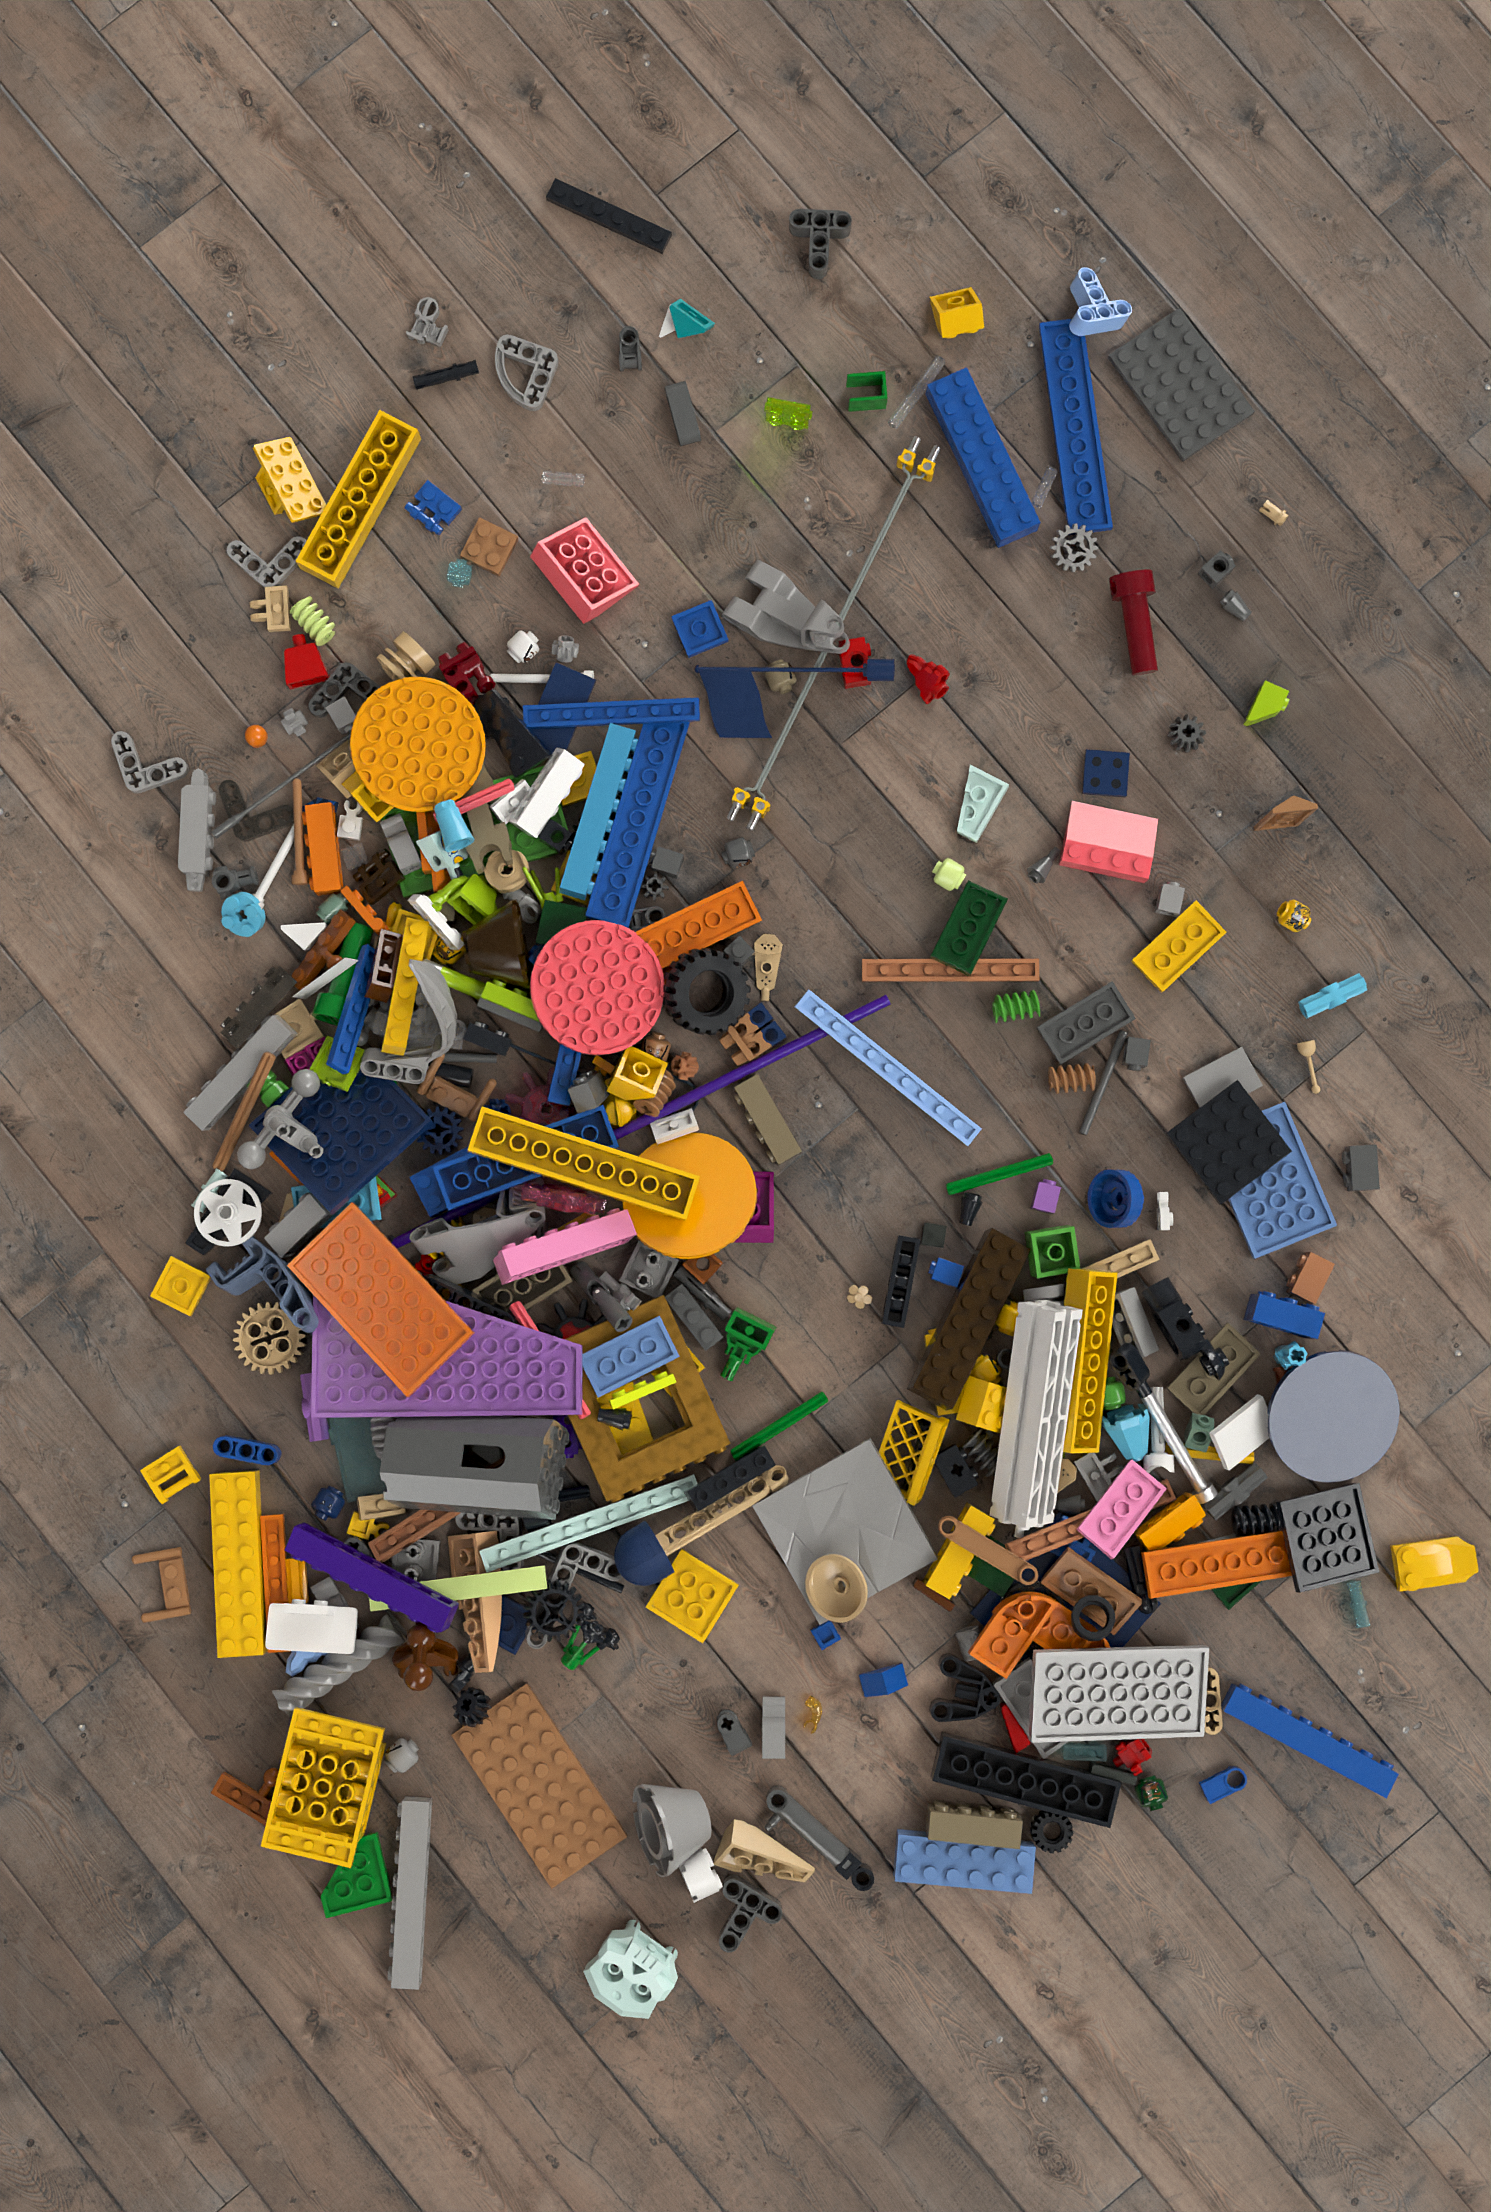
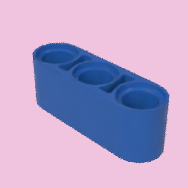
M230 1435L221 1436L213 1443L214 1453L220 1457L261 1465L274 1464L281 1458L280 1448L272 1443ZM223 1440L228 1441L230 1444L228 1452H224L221 1449V1442ZM245 1444L250 1445L252 1448L250 1456L243 1454L242 1448ZM267 1448L274 1452V1458L271 1461L267 1460L264 1456Z

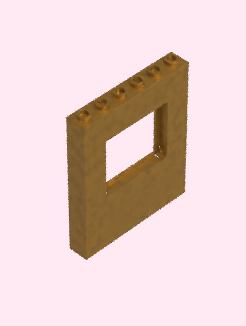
M664 1295L639 1305L634 1311L632 1309L628 1310V1314L632 1317V1324L625 1331L617 1332L606 1320L564 1339L582 1345L583 1354L660 1316L680 1356L630 1382L659 1369L661 1372L666 1371L667 1374L672 1373L676 1383L669 1385L668 1388L685 1426L623 1455L619 1450L609 1425L597 1421L601 1407L597 1401L598 1397L582 1367V1399L591 1414L584 1419H580L577 1415H568L605 1500H611L612 1503L623 1499V1494L632 1490V1493H636L645 1488L644 1484L650 1481L653 1484L665 1479V1474L671 1471L674 1474L686 1469V1464L692 1461L694 1464L700 1463L707 1459L705 1455L712 1452L715 1455L727 1450L726 1446L731 1444Z

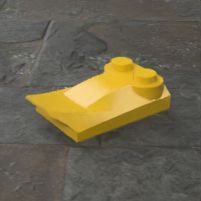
M1458 1536L1390 1545L1397 1591L1399 1592L1466 1582L1479 1571L1474 1545L1463 1541Z

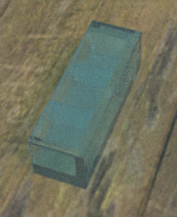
M1066 1743L1062 1746V1758L1064 1760L1107 1761V1746L1105 1744Z

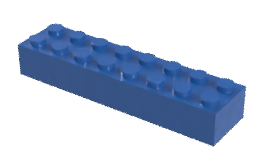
M966 367L928 384L925 395L997 547L1000 548L1038 531L1041 522L968 368Z
M604 1105L545 1126L613 1149L619 1148ZM473 1153L432 1167L448 1211L542 1177V1175Z

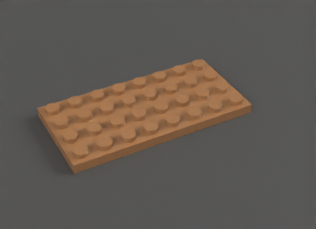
M527 1682L487 1710L489 1717L483 1718V1724H477L476 1727L472 1728L462 1726L452 1733L451 1736L552 1889L624 1840L628 1834Z

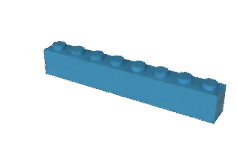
M613 723L609 725L560 884L559 893L581 900H585L587 894H592L595 883L591 881L593 873L598 874L601 861H597L599 853L604 854L607 845L604 837L606 832H611L614 821L610 820L612 812H617L620 800L616 799L618 791L623 792L626 779L622 778L625 771L629 772L632 763L629 755L631 751L635 752L638 739L635 738L636 730Z

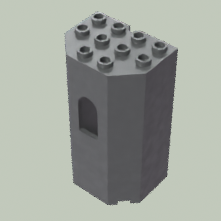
M508 1416L396 1417V1421L390 1422L386 1429L380 1467L381 1481L385 1482L387 1488L383 1491L384 1500L400 1508L555 1520L556 1514L560 1510L559 1491L563 1487V1478L559 1477V1472L566 1464L564 1451L565 1445L569 1442V1433L564 1426L554 1419ZM464 1445L500 1447L505 1452V1461L497 1469L461 1467Z

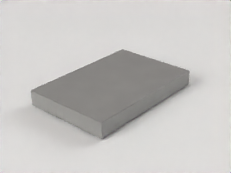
M1242 1047L1182 1078L1198 1108L1236 1080L1241 1083L1247 1093L1263 1086Z

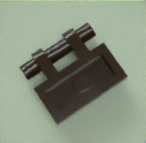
M383 849L380 853L376 852L367 864H362L358 867V871L353 874V878L357 882L361 879L364 880L359 889L369 905H375L405 880V877L394 861L385 863V859L390 856V852L387 849ZM377 867L379 870L371 875V871Z

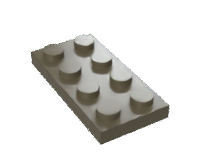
M1226 1323L1210 1340L1214 1349L1220 1347L1229 1361V1365L1225 1367L1223 1377L1217 1380L1213 1375L1209 1376L1205 1372L1199 1361V1357L1202 1356L1199 1352L1166 1387L1192 1413L1205 1415L1261 1354L1229 1323Z

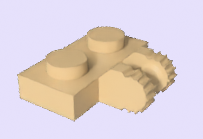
M287 585L265 587L266 599L250 601V607L253 609L266 608V613L251 614V621H267L269 632L291 631Z

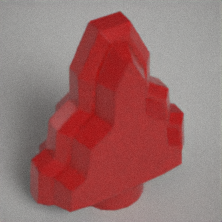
M913 654L908 656L906 660L907 666L915 677V684L920 690V697L923 701L929 704L934 699L943 697L949 689V686L946 684L950 675L949 671L942 665H936L933 662L927 663L922 657Z

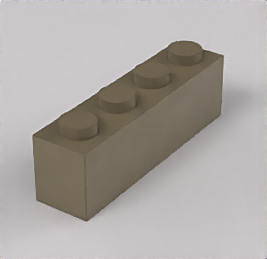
M758 1074L734 1087L736 1093L733 1096L738 1105L743 1104L747 1110L744 1115L750 1125L755 1124L758 1130L755 1134L761 1144L765 1142L769 1150L766 1154L772 1164L776 1162L779 1166L802 1152Z

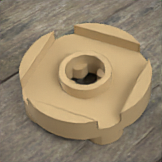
M512 850L513 864L508 865V867H513V870L509 875L501 873L504 871L503 867L507 866L500 852L495 851L488 858L484 870L485 877L489 884L500 893L517 891L528 882L522 868L526 867L529 872V864L525 856L519 851Z

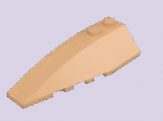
M497 1531L448 1536L451 1576L459 1577L486 1573L479 1550L499 1543ZM498 1568V1569L493 1570V1571H490V1572H498V1571H501V1568ZM502 1595L458 1600L459 1610L463 1609L466 1620L463 1622L464 1631L467 1632L471 1640L468 1643L475 1673L493 1672L501 1625Z

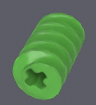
M1034 990L1030 991L1029 997L1025 991L1021 992L1020 998L1016 992L1012 994V998L1008 994H1004L1003 1000L999 995H995L994 1002H992L995 1023H998L999 1016L1002 1017L1004 1022L1007 1021L1008 1015L1011 1016L1013 1021L1016 1019V1014H1019L1021 1020H1024L1025 1013H1028L1030 1019L1033 1018L1034 1012H1037L1040 1017L1039 999Z

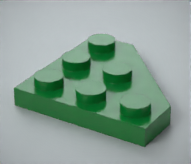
M378 1832L362 1836L357 1844L351 1868L338 1865L320 1896L325 1918L392 1901L393 1894Z

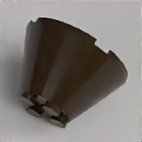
M517 899L511 900L466 931H462L463 942L466 944L465 960L470 973L527 989L530 988L531 973L525 934H521L523 932V920Z

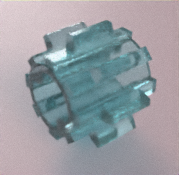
M456 559V562L451 561L447 572L448 582L460 588H463V585H469L472 577V565H468L466 560Z

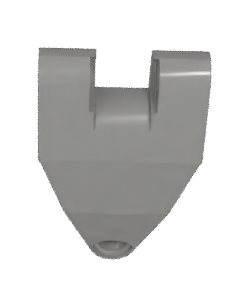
M760 560L755 561L745 577V580L747 579L761 589L753 605L733 596L722 614L726 621L759 641L797 649L836 654L846 652L850 646L849 638L844 632L842 618L824 600L820 599L815 607L797 589L786 574ZM834 621L839 622L840 627ZM840 637L845 639V644L842 647H835L833 645L835 639Z
M540 1177L500 1192L496 1215L473 1225L461 1227L450 1226L443 1218H439L412 1231L409 1238L421 1255L433 1252L444 1253L445 1256L435 1261L432 1265L433 1273L436 1276L456 1285L479 1279L495 1267L493 1259L498 1255V1251L502 1250L503 1246L510 1243H515L517 1246L523 1243L524 1239L528 1238L544 1223V1207L533 1203L544 1194V1180ZM532 1184H537L540 1186V1189L531 1190L528 1187ZM531 1212H539L541 1216L532 1218L529 1214Z

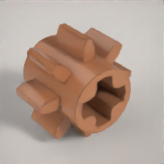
M687 1052L676 1055L671 1063L673 1075L678 1076V1079L688 1080V1077L694 1078L699 1069L697 1058Z

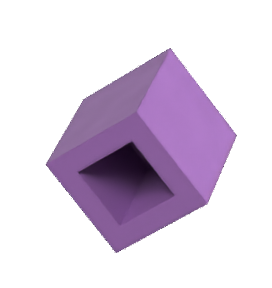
M1043 1179V1182H1037L1030 1209L1054 1214L1061 1187L1056 1186V1182Z

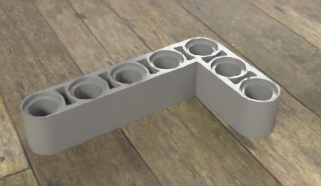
M574 1541L561 1547L548 1579L551 1580L552 1585H555L556 1579H560L561 1587L567 1581L570 1588L578 1568L610 1581H618L622 1576L619 1571L614 1574L608 1572L609 1566L615 1564L614 1556ZM571 1547L578 1549V1553L574 1557L566 1555V1551ZM590 1556H597L599 1560L595 1565H588V1558ZM562 1568L569 1570V1574L565 1578L557 1576V1572ZM538 1602L535 1609V1617L538 1621L540 1620V1613L545 1610L540 1602ZM548 1605L551 1614L552 1612L553 1614H559L557 1606L554 1609V1606L550 1607ZM555 1621L550 1622L548 1625L545 1624L544 1626L553 1627ZM533 1626L527 1627L525 1636L528 1645L533 1649L542 1648L547 1642V1634H545L543 1639L533 1641L530 1639Z

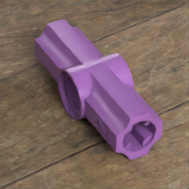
M312 1373L300 1375L303 1391L302 1411L304 1418L307 1419L309 1440L312 1442L330 1439L327 1418H311Z

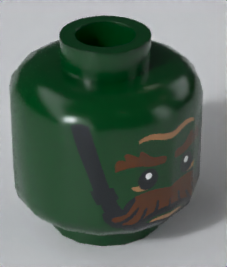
M1156 1775L1138 1780L1139 1784L1136 1785L1135 1791L1140 1806L1143 1808L1149 1807L1150 1812L1163 1808L1162 1803L1168 1800L1163 1780L1156 1778Z

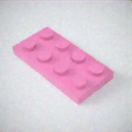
M1131 1459L1076 1530L1110 1559H1114L1167 1488Z

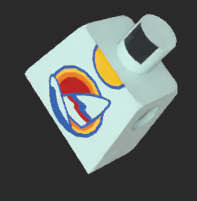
M440 830L416 841L433 871L437 872L446 868L451 880L463 875L458 862L468 858L466 848L446 852Z

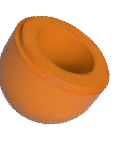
M251 725L245 731V740L250 746L259 748L266 744L268 734L262 726Z

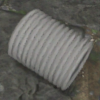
M979 1626L966 1627L955 1633L964 1661L976 1660L968 1651L980 1635Z

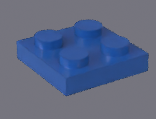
M712 600L671 616L688 658L729 642Z

